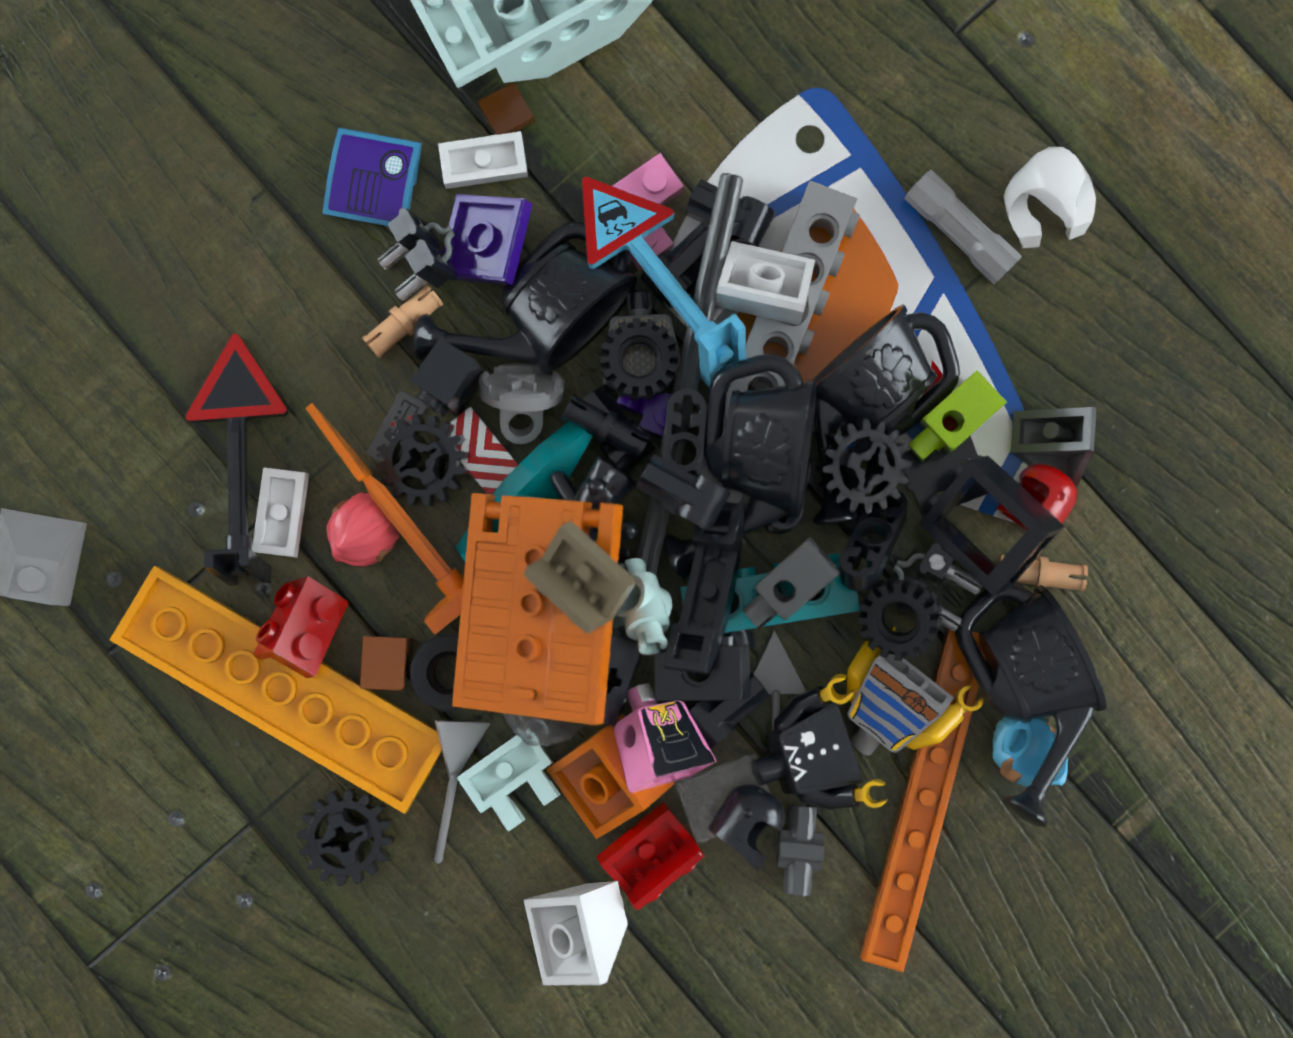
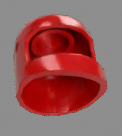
M1034 464L1025 468L1019 475L1021 486L1063 524L1077 500V488L1071 478L1061 470L1047 464ZM999 502L995 508L998 512L1020 527L1028 530Z

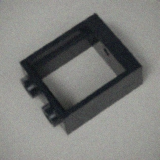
M987 455L974 460L965 459L955 468L950 476L954 481L946 491L941 490L930 499L925 506L928 513L919 525L982 586L995 596L1010 589L1065 526ZM975 481L984 487L1028 529L997 566L946 518Z

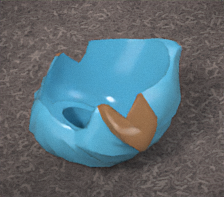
M1004 716L997 723L992 739L993 760L1000 768V773L1013 783L1023 787L1030 786L1053 744L1056 729L1052 727L1049 719L1038 718L1032 719L1029 723H1022V721ZM1068 758L1051 785L1062 786L1065 783L1068 772Z

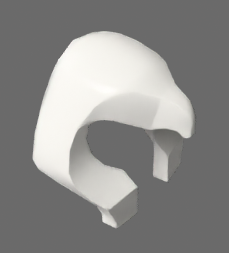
M1048 147L1036 153L1013 176L1004 193L1006 212L1022 248L1039 247L1042 237L1041 224L1030 214L1027 199L1029 194L1039 199L1064 221L1067 227L1065 233L1068 240L1084 235L1093 220L1096 197L1091 178L1077 156L1064 147Z

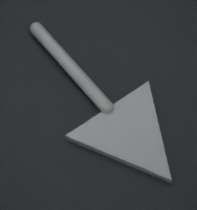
M775 630L754 672V675L767 692L772 694V731L774 730V720L780 713V694H802L806 692Z

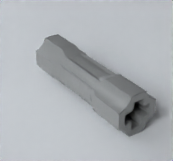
M929 170L905 196L904 199L926 220L933 222L970 258L971 263L994 285L1022 257L999 234L993 233L956 197L954 191L932 170Z

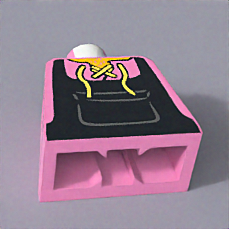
M650 683L638 685L627 691V698L633 712L616 723L614 734L630 793L690 778L716 762L712 751L685 703L678 700L658 704L655 701V695Z

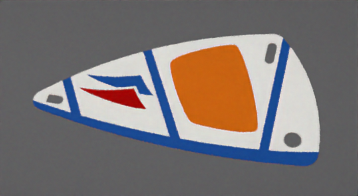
M810 88L803 91L755 127L732 150L707 181L718 187L722 173H731L742 177L743 184L740 198L743 196L755 198L767 204L775 211V216L759 247L778 252L783 250L809 180L857 198L852 211L860 214L851 238L842 237L838 251L845 253L836 277L827 276L823 286V290L830 292L821 316L812 315L807 328L815 331L806 355L798 353L793 365L797 370H800L799 374L803 383H807L808 380H812L866 330L902 304L908 310L906 314L923 312L935 316L945 324L949 331L959 360L960 376L954 390L978 370L1007 401L1002 408L972 433L970 437L978 455L983 457L988 455L1016 482L1020 483L1019 475L1028 465L1011 453L1013 412L1025 410L996 348L964 287L918 211L904 199L907 195L838 98L832 92L823 88ZM812 125L822 131L824 144L819 151L805 153L798 148L796 134L804 126ZM686 216L674 241V248L701 222ZM816 227L809 231L810 237L817 243L824 244L831 240L830 234L823 228ZM814 271L812 273L811 282L816 280V275ZM671 308L670 310L687 327V323L683 320V318L679 315L675 308ZM727 309L716 324L718 325L736 314L745 326L747 342L757 316ZM921 329L914 330L931 369L936 372L937 378L918 397L917 401L936 385L943 375V367L935 342L927 331ZM769 343L763 348L764 355L774 354L786 358L785 349L778 343ZM760 381L750 384L756 390L769 388L767 384ZM947 416L942 420L946 430L952 432L957 428V422L954 418ZM918 422L909 432L897 437L894 442L908 445L924 428ZM839 427V429H838V431H837V434H839V435L842 434V433H841V430H840V427ZM856 440L853 441L845 450L855 446ZM990 493L961 504L988 515L1013 522L995 509L999 501Z

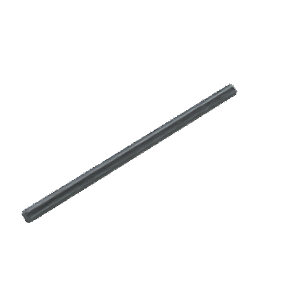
M722 173L719 179L693 298L694 303L710 322L714 316L717 287L727 257L743 184L742 177L731 173ZM688 325L672 394L684 388L697 391L699 384L700 363L698 343L694 339V332ZM683 396L681 403L674 404V412L681 413L682 422L681 427L672 424V435L681 432L688 433L690 416L694 406L691 402V396ZM665 430L659 452V457L663 458ZM686 439L677 440L672 445L670 451L673 461L680 465ZM650 496L636 558L645 561L646 572L656 575L670 512L665 509L662 502ZM622 625L621 630L626 632L625 626Z

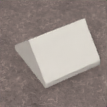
M731 241L717 287L716 307L800 325L815 260Z

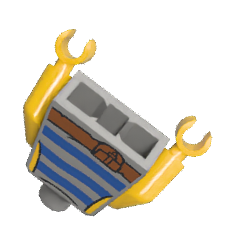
M865 641L847 670L846 694L854 690L849 700L852 705L847 715L850 720L860 727L852 736L851 743L854 748L864 755H872L880 743L893 753L899 752L905 746L916 750L940 743L964 720L963 714L965 712L976 711L983 705V697L977 699L971 707L964 704L963 694L971 688V685L959 688L953 697L904 658L902 661L894 660L895 655L890 653L887 659L879 656L882 650L876 647L872 651L867 646L870 641ZM953 698L955 703L954 705L950 704Z

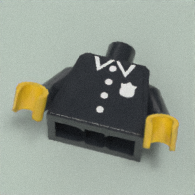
M836 674L831 678L826 688L822 686L815 687L788 701L774 720V730L765 735L770 755L751 762L753 775L760 786L779 779L785 794H796L802 803L828 810L858 807L862 801L871 808H878L888 801V799L875 801L869 794L871 786L886 784L881 779L871 780L863 788H859L856 785L864 781L838 704H843L850 700L854 690L841 695L836 693L833 687L835 683L845 680L846 675Z

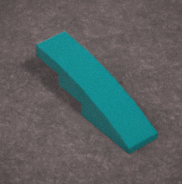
M567 422L539 444L503 480L492 494L495 495L494 502H501L502 495L557 499L559 496L551 484V475L553 472L562 471L569 479L593 435L571 422ZM493 519L492 532L498 533L499 520ZM468 528L455 547L464 562L466 559Z

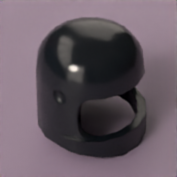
M743 784L730 792L707 829L736 849L751 866L759 871L767 856L757 849L756 841L763 829L768 825L773 826L779 831L782 830L786 818L785 810L777 798L768 791L752 784Z

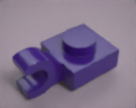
M666 392L661 395L657 394L653 399L647 401L646 398L632 401L627 396H624V398L618 397L616 403L621 409L642 417L639 426L643 431L663 439L667 402L671 394Z

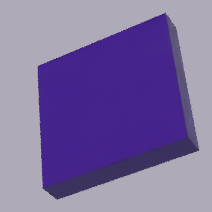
M456 194L449 226L455 234L450 242L452 254L449 258L456 271L455 279L513 286L532 203L521 198ZM445 245L443 246V253L446 252Z

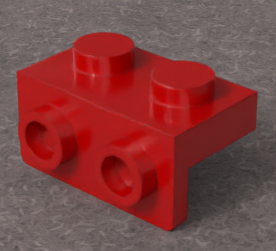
M309 576L286 582L275 595L274 604L276 607L271 618L261 626L257 633L256 642L258 645L253 656L259 660L273 658L305 678L315 677L349 601Z
M663 802L596 857L614 881H618L619 887L626 893L631 905L636 910H640L647 903L655 901L662 894L663 890L680 876L691 872L696 864L703 859L704 853L692 834Z

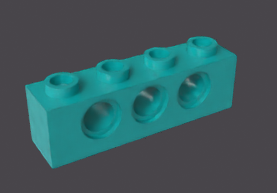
M839 553L828 555L839 567ZM779 563L772 564V570H773ZM755 567L738 570L734 592L738 605L736 610L729 614L724 633L757 628L742 609L757 597L755 586L768 573L756 575ZM838 574L821 589V593L816 600L806 602L787 620L784 621L777 614L764 626L860 611L858 593L846 588L841 583ZM786 580L777 586L779 593L786 597L795 591L794 585ZM687 586L680 587L682 606Z

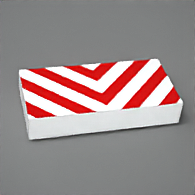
M469 407L451 422L454 425L451 436H464L466 440L458 447L460 451L469 452L471 457L461 460V463L470 470V474L487 494L492 495L518 464L474 410Z

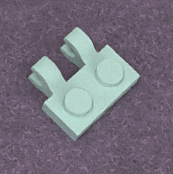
M530 727L521 731L457 777L478 811L483 813L492 807L508 831L526 820L520 809L508 796L525 782L529 783L544 806L561 795L557 787L543 771L554 762Z

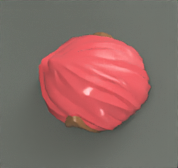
M364 492L339 502L332 510V516L326 526L332 557L336 562H343L352 566L366 567L381 562L393 550L396 541L400 537L398 530L373 501L369 493Z

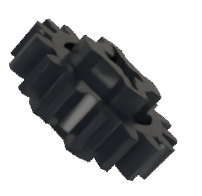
M419 414L412 415V425L406 420L399 419L396 421L399 429L398 433L392 431H385L384 433L385 437L390 441L388 447L377 446V451L385 455V461L377 463L376 469L387 470L388 474L381 480V483L387 486L393 484L396 486L392 493L394 498H402L407 494V505L416 506L421 497L424 507L434 506L435 495L440 501L447 502L450 500L448 488L453 490L462 489V485L456 480L458 475H469L470 470L461 466V460L471 457L470 453L460 451L458 447L466 439L461 435L451 436L454 429L452 423L446 422L439 428L440 419L437 416L430 415L426 424L423 416ZM429 432L441 440L428 444L419 433ZM402 446L403 452L401 455L400 462L398 463V454ZM420 453L431 454L430 458L425 461L427 468L416 467L417 463L421 461ZM449 458V467L446 475H444V465L446 459ZM415 477L420 478L423 485H426L428 489L415 488L406 481Z
M856 418L855 427L852 423H841V435L836 433H828L826 435L832 444L829 449L819 448L818 453L826 457L825 463L816 466L817 471L824 472L827 476L819 483L820 488L833 489L828 499L838 504L842 502V508L854 512L858 507L859 512L869 514L872 511L873 505L876 508L886 509L887 501L885 497L889 496L899 499L901 495L895 487L898 483L908 484L909 479L901 474L902 468L912 466L911 461L901 458V454L908 449V445L895 443L894 441L897 439L899 432L894 429L885 430V422L873 420L870 424L868 419ZM856 440L855 446L845 450L853 441ZM861 461L867 464L866 470L860 468ZM880 483L874 490H872L874 485Z
M350 788L346 790L344 799H342L339 792L335 790L328 793L329 804L321 798L313 803L317 814L308 812L303 815L302 819L310 826L297 833V837L306 839L308 845L299 850V854H311L313 860L308 864L307 869L310 871L318 866L321 867L323 871L320 880L323 882L334 874L336 875L338 886H343L347 882L349 875H351L355 884H359L364 880V870L372 876L380 870L375 860L385 862L389 859L390 854L383 849V846L392 844L395 841L394 836L385 834V829L393 824V820L381 819L379 814L386 807L383 803L374 808L369 805L372 798L370 793H366L358 800L356 799L355 789ZM351 809L362 813L368 821L364 822L353 816ZM329 814L330 817L327 819L330 826L325 835L319 837L321 824ZM343 831L345 833L353 832V834L360 831L363 832L350 843L348 841L340 842V840L331 842L332 839L336 838ZM374 837L372 850L364 860L363 846L367 839ZM325 853H330L339 858L341 864L332 861Z

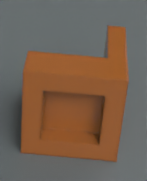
M363 636L360 689L403 690L405 688L406 659L408 655H412L413 638Z

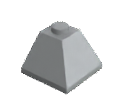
M1 508L0 596L47 605L70 606L87 523Z

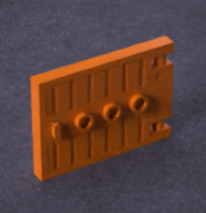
M472 493L452 706L589 725L604 724L613 619L590 634L585 633L580 627L572 623L569 617L550 599L540 593L523 573L528 565L543 557L560 526L569 521H572L588 537L590 527L598 528L597 541L594 542L618 563L623 505L600 503V510L591 509L592 503L582 501L502 495L501 502H494L495 495ZM493 519L499 520L498 533L492 532Z

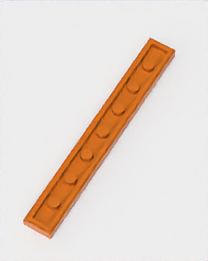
M947 628L933 682L953 697L959 688L971 685V688L965 691L962 697L964 704L971 707L975 703L979 685L958 646L955 631ZM972 631L973 638L976 641L986 661L985 654L979 641V633ZM953 698V700H952L951 703H950V704H952V705L955 704V703H954V698ZM972 711L963 714L964 720L942 742L914 751L860 954L862 961L904 973Z

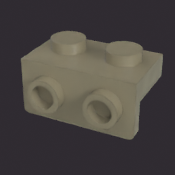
M572 521L560 526L543 557L528 565L523 573L540 593L550 599L569 617L572 623L580 627L587 634H590L615 617L637 583V580Z

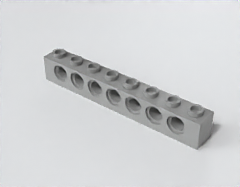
M809 180L782 250L783 253L815 260L813 271L815 272L816 280L810 282L801 323L796 325L757 316L746 342V358L764 355L763 348L769 343L780 344L785 349L786 359L794 364L798 353L806 355L815 332L807 329L813 314L821 316L830 292L823 290V286L828 275L836 277L845 253L838 251L843 236L851 238L860 214L852 212L857 198ZM816 227L823 228L828 231L831 240L824 244L817 243L812 240L809 231ZM762 372L731 382L726 395L723 433L726 429L729 403L733 390L748 391V386L757 381L767 384L769 388L786 386L783 379L776 373ZM703 453L702 476L722 487L711 474ZM730 488L728 491L731 494L726 502L741 503L746 510L751 497Z

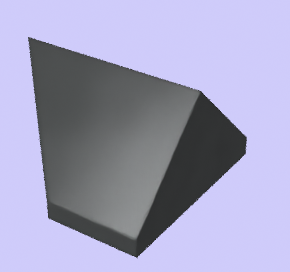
M1081 407L1014 411L1011 453L1019 457L1028 466L1047 464L1061 470L1071 478L1077 488L1094 452L1096 408Z

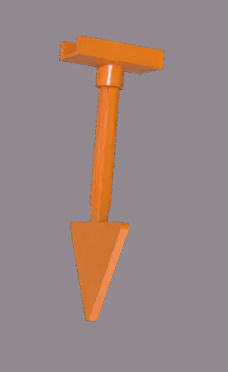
M311 403L305 408L354 477L359 482H364L373 501L438 580L435 584L446 597L424 619V622L434 635L437 634L461 613L463 576L456 568H450L385 485L372 476L373 472L318 408Z

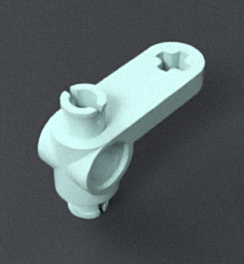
M639 558L628 559L625 561L627 572L637 580V583L613 618L612 628L618 629L624 625L627 636L638 640L640 653L645 655L656 654L660 652L657 642H659L661 649L664 650L667 647L664 632L670 626L668 617L672 610V599L669 592L659 586L657 576L646 572L644 560ZM621 563L620 566L626 570L625 565Z

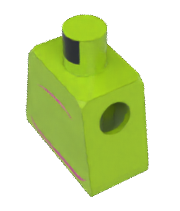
M976 370L919 422L924 430L908 444V447L923 463L930 460L942 448L946 453H950L1002 408L1007 401ZM947 416L954 418L957 422V428L952 432L946 430L942 424V420Z

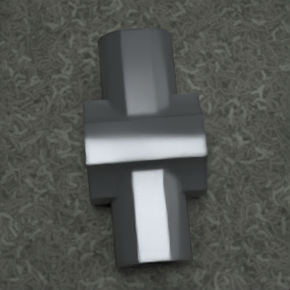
M789 804L787 829L779 831L776 849V866L784 868L782 893L811 896L813 870L821 871L824 856V833L816 832L817 807Z

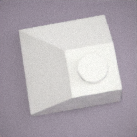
M618 881L587 883L524 899L543 985H601L606 983L628 925Z

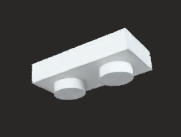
M521 131L438 143L443 182L446 189L528 177Z
M263 467L252 543L253 552L298 558L309 480L308 473Z

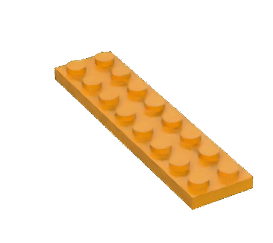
M153 566L109 639L110 641L404 814L408 812L442 753L436 728L370 689H360L358 682L323 662L315 677L305 678L273 658L259 660L253 656L258 645L256 636L261 628L259 624L160 566Z

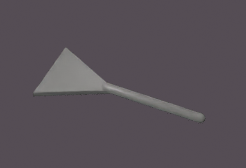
M435 720L449 777L434 856L436 864H440L443 860L458 782L457 777L490 726V722Z

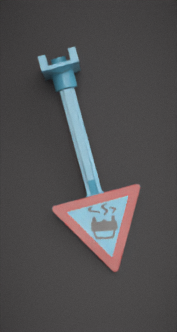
M584 177L582 179L588 267L594 269L623 250H628L694 332V339L698 343L700 377L710 389L713 377L722 367L746 359L744 324L736 314L718 325L714 321L710 322L643 239L673 220V209L592 178Z

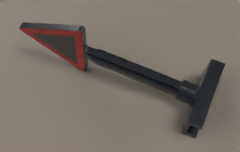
M236 333L230 337L185 415V419L189 423L227 421L228 536L225 537V549L204 551V569L229 586L238 585V575H246L248 572L262 583H271V565L252 551V537L248 536L247 421L256 418L283 417L289 413L245 343Z

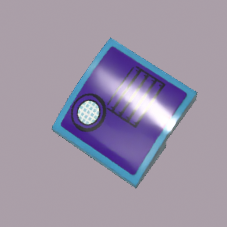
M338 128L329 166L322 214L388 226V223L399 215L401 208L410 210L413 186L417 185L422 143Z

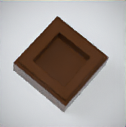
M514 82L478 101V105L495 135L518 132L535 122L532 112Z

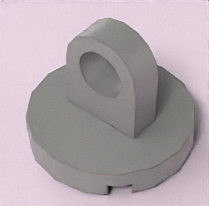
M502 364L494 367V374L489 375L485 371L480 375L478 395L483 402L499 409V422L504 437L512 443L526 444L535 440L541 433L543 410L555 407L562 402L564 379L556 371H553L552 376L541 372L536 364ZM517 414H527L532 418V423L525 429H515L509 424L511 418Z

